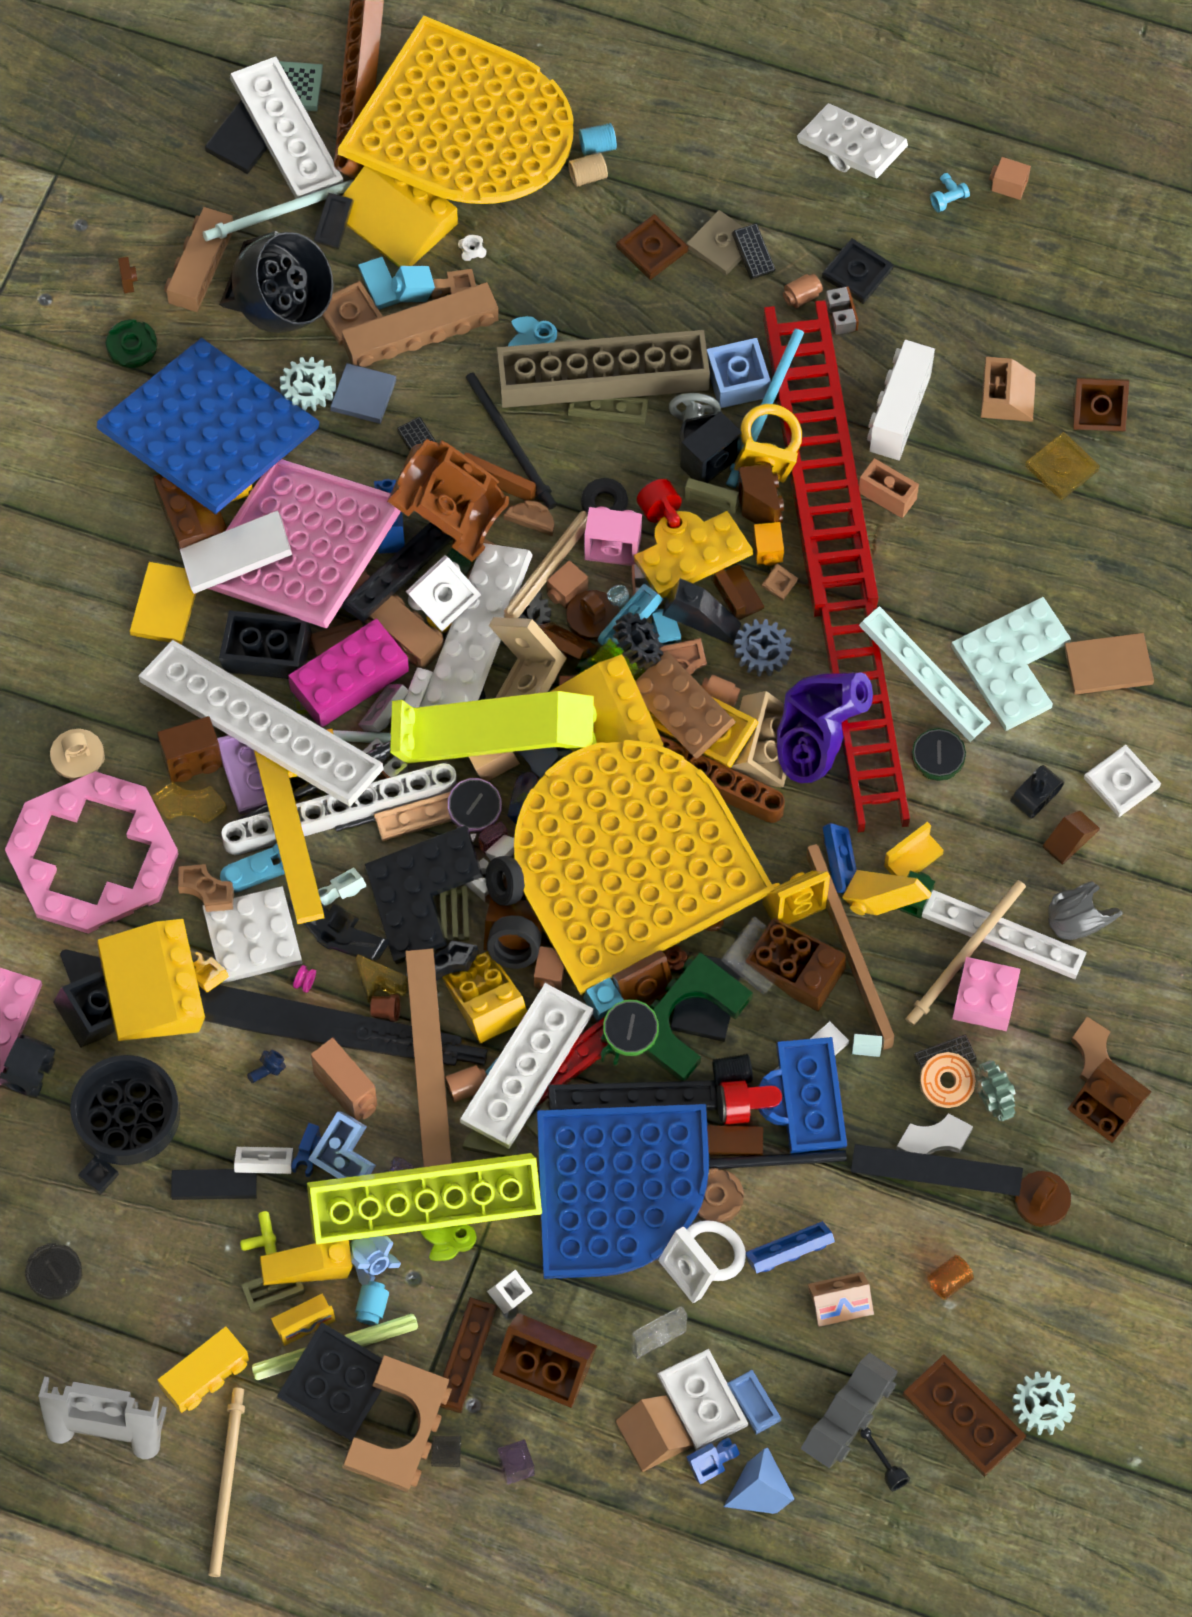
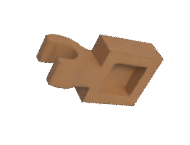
M473 270L447 272V279H434L435 288L431 296L433 299L445 296L447 293L453 294L476 286Z

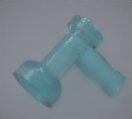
M616 585L608 591L607 598L612 605L618 606L621 611L628 602L629 592L625 586Z

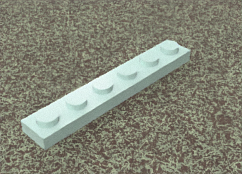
M880 606L859 624L868 636L970 742L991 723Z

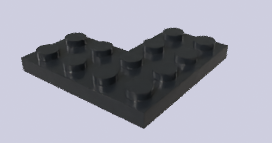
M466 825L365 864L387 940H390L388 945L393 961L396 964L406 961V951L436 950L447 945L433 896L483 877L472 838Z

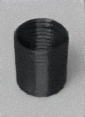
M749 1054L727 1056L712 1060L716 1087L722 1082L744 1080L747 1084L753 1082Z

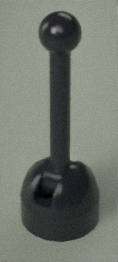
M870 1428L861 1429V1437L867 1439L887 1469L884 1479L889 1489L893 1492L905 1486L910 1481L906 1471L902 1467L891 1466L872 1438Z

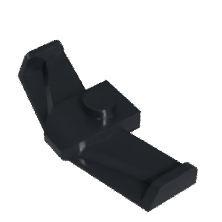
M290 900L288 906L294 912L292 901ZM322 904L325 918L303 923L315 936L317 942L329 950L334 949L371 963L380 959L390 943V940L354 928L359 918L338 904H333L330 911Z

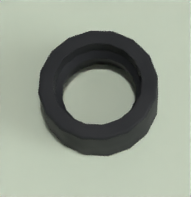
M513 915L502 917L495 921L490 929L487 950L490 957L497 964L506 968H525L534 963L538 957L541 933L532 921L524 917ZM509 934L518 935L524 938L530 944V947L522 950H513L505 947L498 938Z

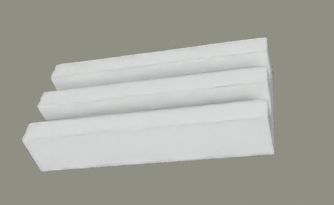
M237 1147L234 1162L235 1173L291 1174L293 1148Z

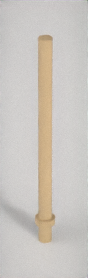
M1019 880L1015 882L923 998L913 1004L915 1008L905 1019L909 1024L914 1026L923 1014H928L930 1005L963 966L966 957L972 955L1026 888L1024 883Z
M233 1388L231 1404H228L227 1408L230 1415L209 1567V1576L220 1577L240 1420L241 1414L245 1412V1406L243 1405L244 1389Z

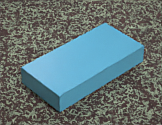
M383 257L358 265L367 290L378 310L400 303L397 300L396 293L392 290V277Z

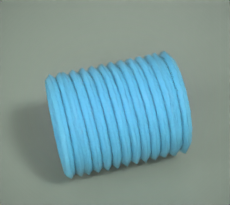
M611 123L579 130L580 145L584 156L616 150V136Z

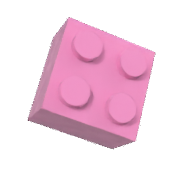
M589 507L585 530V560L627 566L636 564L634 555L639 553L642 514L632 510L616 511L610 510L607 507Z
M966 957L952 1019L1007 1031L1020 969Z

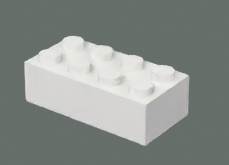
M905 340L902 349H896L893 358V369H889L887 373L885 390L880 392L877 401V412H873L869 422L870 430L867 440L871 441L870 452L900 461L931 377L934 348Z

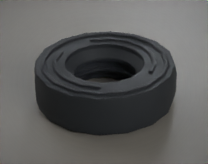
M595 479L582 492L581 505L583 511L587 512V514L589 507L597 508L595 498L602 493L612 495L615 500L614 505L609 508L610 510H627L628 496L626 489L614 479Z
M499 856L488 863L485 879L489 895L498 905L504 906L513 905L520 901L524 894L525 883L524 875L518 862L510 856ZM503 872L507 879V889L503 883Z

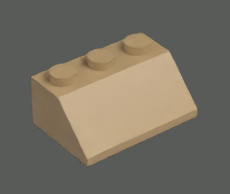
M767 691L745 695L742 697L739 711L755 718L759 723L731 769L765 785L779 788L784 787L786 774L783 772L778 761L777 729L783 715L784 703Z

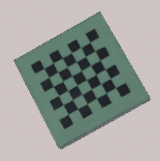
M279 61L305 110L318 112L323 64Z

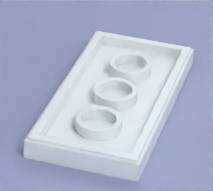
M278 510L180 549L189 584L194 594L292 555Z

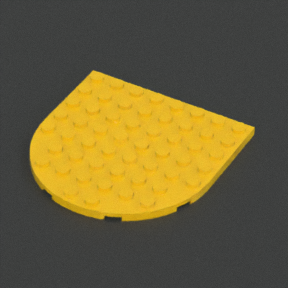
M423 15L338 147V155L444 199L475 204L500 203L518 199L535 192L559 173L571 150L574 120L570 105L563 91L553 79L549 80L540 72V67L511 51Z
M633 740L610 743L601 742L572 752L545 772V775L530 790L518 816L514 837V859L520 865L524 875V895L579 995H582L587 989L609 977L612 979V975L659 950L664 951L768 896L770 892L775 890L712 781L703 771L685 760L682 755L656 744Z

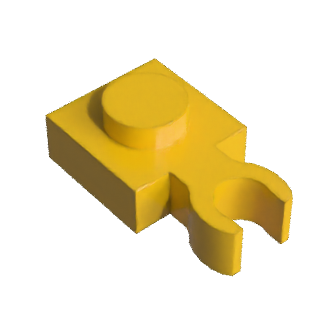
M200 952L195 953L198 958L197 961L193 962L198 985L204 991L209 992L229 977L226 969L215 959L210 957L205 961Z

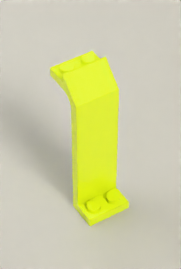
M552 691L417 708L411 707L403 700L392 701L390 753L406 764L550 747H563L575 752L586 746L596 744L594 722L597 719V713L594 707V696Z

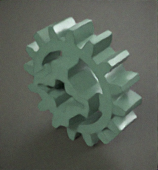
M991 1060L978 1065L977 1072L979 1075H977V1081L979 1086L977 1092L985 1104L986 1110L992 1111L993 1116L997 1117L998 1121L1014 1117L1016 1113L1014 1110V1094L1016 1093L1004 1070L1000 1071L999 1065H996Z

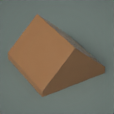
M667 1395L642 1399L616 1420V1424L642 1472L694 1447Z

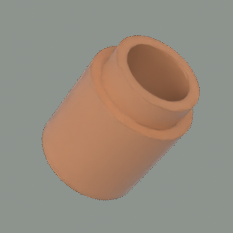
M805 274L784 286L785 292H783V297L789 306L792 305L798 308L817 298L819 293L823 291L822 284L815 274Z
M711 675L710 679L704 678L701 685L710 696L733 708L741 691L740 688L735 687L736 684L715 675Z

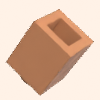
M1002 157L999 165H994L989 180L993 181L992 191L1021 200L1029 180L1031 166Z
M570 560L547 579L548 597L552 602L561 604L565 609L577 594L588 590V576Z
M540 946L534 973V987H538L541 990L546 983L562 991L565 968L554 948Z

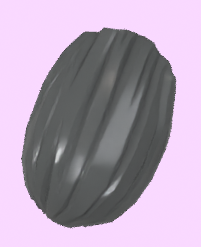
M1090 881L1073 890L1055 894L1048 908V923L1058 938L1074 940L1101 930L1123 915V911L1118 908H1110L1103 911L1097 910L1093 904L1092 897L1093 893L1098 891L1100 887L1094 884L1093 881Z

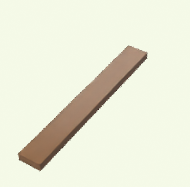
M815 844L807 847V860L811 870L828 871L819 846ZM830 876L826 908L877 1036H882L883 1050L892 1048L895 1037Z
M433 949L406 951L424 1167L452 1164Z

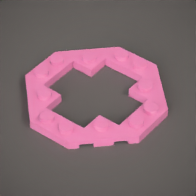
M99 772L90 773L25 802L5 848L6 855L32 905L36 917L88 934L99 929V926L112 920L115 922L133 914L134 910L159 902L178 857V849L147 788ZM86 799L133 813L134 817L127 831V838L151 845L133 889L106 882L97 905L49 891L57 871L56 865L33 859L51 815L77 823Z

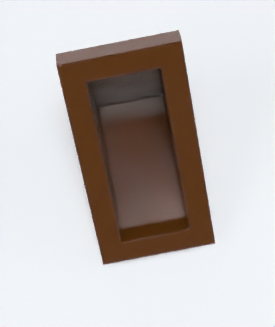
M1077 811L1064 816L1043 844V848L1063 865L1100 828L1083 812Z

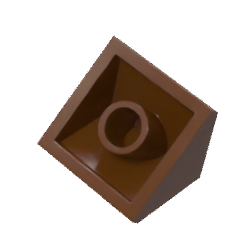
M1077 378L1073 393V429L1126 431L1129 379Z
M490 898L485 920L484 951H488L487 941L491 927L495 921L502 917L512 915L524 917L532 921L542 934V926L528 901L520 900L513 905L504 906L498 905ZM509 934L498 938L505 947L513 950H522L530 947V944L518 935Z

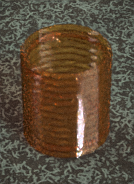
M954 1255L947 1262L940 1265L938 1269L931 1272L927 1279L934 1292L941 1299L947 1300L956 1291L958 1292L967 1283L974 1280V1274L962 1257Z

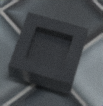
M94 1157L78 1174V1177L96 1193L101 1195L117 1178L119 1173L109 1163Z

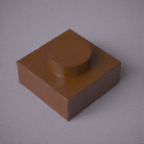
M128 257L118 258L124 294L134 292L133 282L138 281L135 266L130 267Z

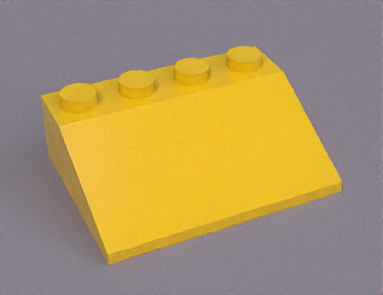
M366 166L363 167L343 194L344 197L351 198L354 201L347 226L399 268L400 266H413L458 225L457 207L447 199L430 194Z
M622 654L593 665L552 690L594 696V707L597 713V719L594 722L596 743L633 740L664 747Z
M183 919L156 921L97 940L118 1041L197 1033L200 1031L205 1015Z

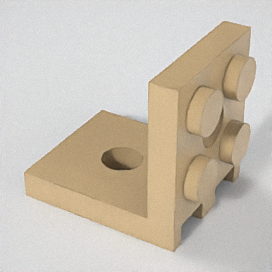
M493 617L489 627L517 657L496 698L548 692L567 658L533 619Z

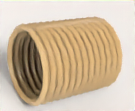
M600 152L568 162L570 176L576 187L608 177L606 163Z

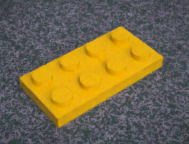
M712 697L736 723L703 754L731 768L759 722L755 718ZM648 710L657 731L677 740Z

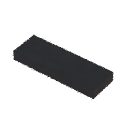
M234 1169L172 1170L171 1198L172 1200L257 1199V1173H235Z

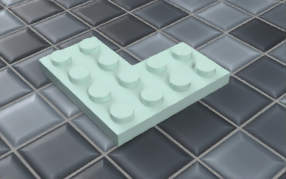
M1041 597L953 641L951 648L1004 730L1007 731L1052 708L1053 703L1027 664L1065 646V643H1070L1071 638L1045 598Z

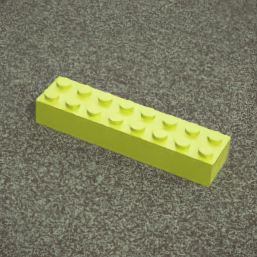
M532 1153L307 1183L312 1233L316 1244L542 1214L537 1163Z

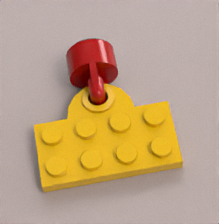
M667 479L653 480L639 491L636 499L637 504L648 521L658 522L655 527L654 535L656 545L635 554L634 561L651 588L662 598L668 595L680 578L690 583H695L753 555L752 547L728 511L705 522L696 514L678 511L682 504V499Z

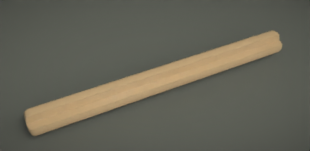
M581 511L505 608L504 618H519L547 579L550 578L585 532L588 518L587 512Z

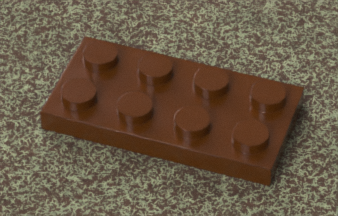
M944 1354L903 1392L902 1396L984 1477L1026 1438V1435Z

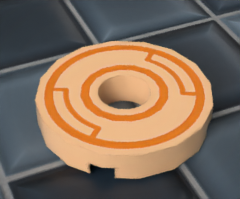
M950 1052L936 1054L927 1060L921 1069V1092L930 1103L937 1107H958L966 1102L974 1092L976 1082L974 1069L968 1060L959 1054ZM945 1072L950 1073L954 1077V1085L951 1088L943 1087L940 1082V1077Z

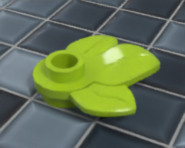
M467 1224L420 1231L426 1240L434 1244L429 1255V1259L433 1261L453 1259L458 1252L469 1251L477 1239L474 1228Z

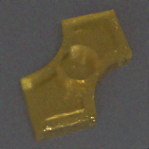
M172 781L151 796L154 804L167 820L180 815H189L198 818L206 824L227 809L226 803L212 786L202 790L190 791L177 786Z

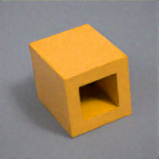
M780 522L754 524L753 541L757 565L772 566L783 562L784 546Z

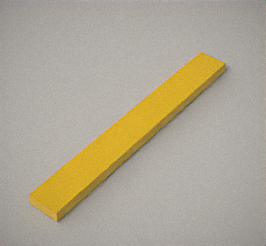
M254 750L297 924L325 918L287 769Z

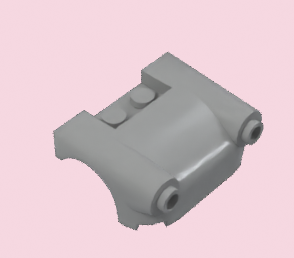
M44 1376L39 1393V1401L46 1434L52 1442H68L72 1439L74 1432L130 1442L133 1453L141 1459H150L158 1454L160 1450L161 1429L167 1407L162 1406L159 1418H157L159 1397H154L151 1411L139 1409L138 1402H135V1398H132L131 1393L128 1391L73 1382L72 1387H65L63 1395H60L58 1387H53L52 1393H47L49 1377Z

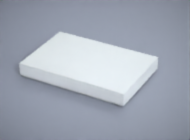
M709 1349L657 1373V1377L696 1451L748 1426L743 1412Z

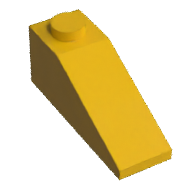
M856 870L842 898L856 914L879 915L929 899L932 893L917 878Z
M349 1240L324 1244L314 1243L260 1256L263 1285L347 1279L352 1269Z

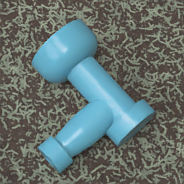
M944 173L940 180L945 184L949 192L944 194L940 191L930 194V201L935 211L941 212L946 209L947 203L961 197L965 199L970 196V192L965 183L957 186L951 179V176L948 173Z

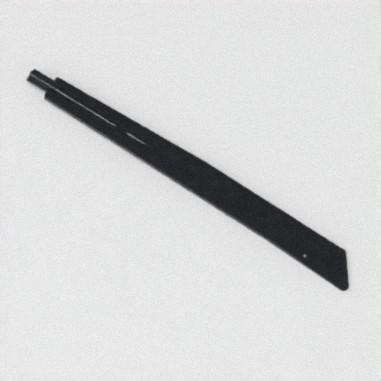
M67 949L60 953L70 983L103 970L100 957ZM198 985L205 1022L325 1044L333 1037L344 1048L415 1059L412 1026L218 985L209 992H206ZM440 1032L443 1064L455 1066L457 1061L485 1065L488 1049L462 1045L460 1036Z

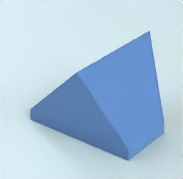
M768 1448L763 1449L747 1462L724 1507L775 1514L794 1500Z

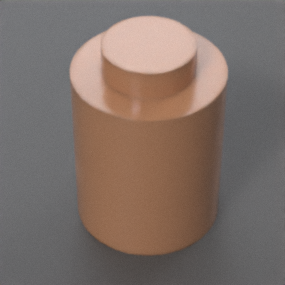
M477 1065L445 1076V1082L452 1101L455 1103L474 1096L487 1077L485 1070H479Z

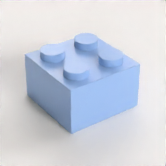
M757 338L707 349L710 380L721 408L764 399L771 380Z

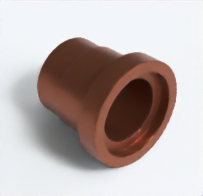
M399 994L381 997L373 996L370 1004L371 1016L389 1018L390 1021L397 1022L401 1008Z

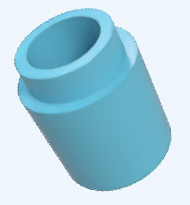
M369 1281L368 1285H362L355 1309L358 1322L374 1326L379 1323V1320L383 1319L389 1291L385 1290L384 1284Z

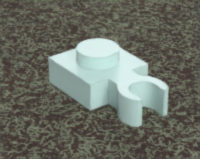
M352 868L330 880L331 885L318 889L322 904L327 906L338 897L344 899L356 895L362 888L366 887V884L356 869Z

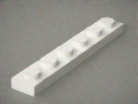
M935 890L932 891L922 913L923 918L969 937L973 936L990 915L987 911ZM1004 918L997 922L982 941L1072 979H1076L1086 956V952Z

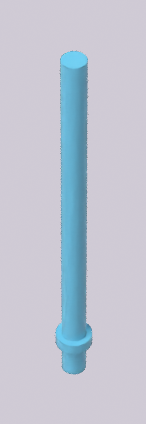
M794 329L761 405L773 404L802 339L803 331ZM768 414L758 417L753 422L751 436L754 442L757 441ZM734 463L730 467L732 471L726 482V485L732 488H736L739 471L734 470Z

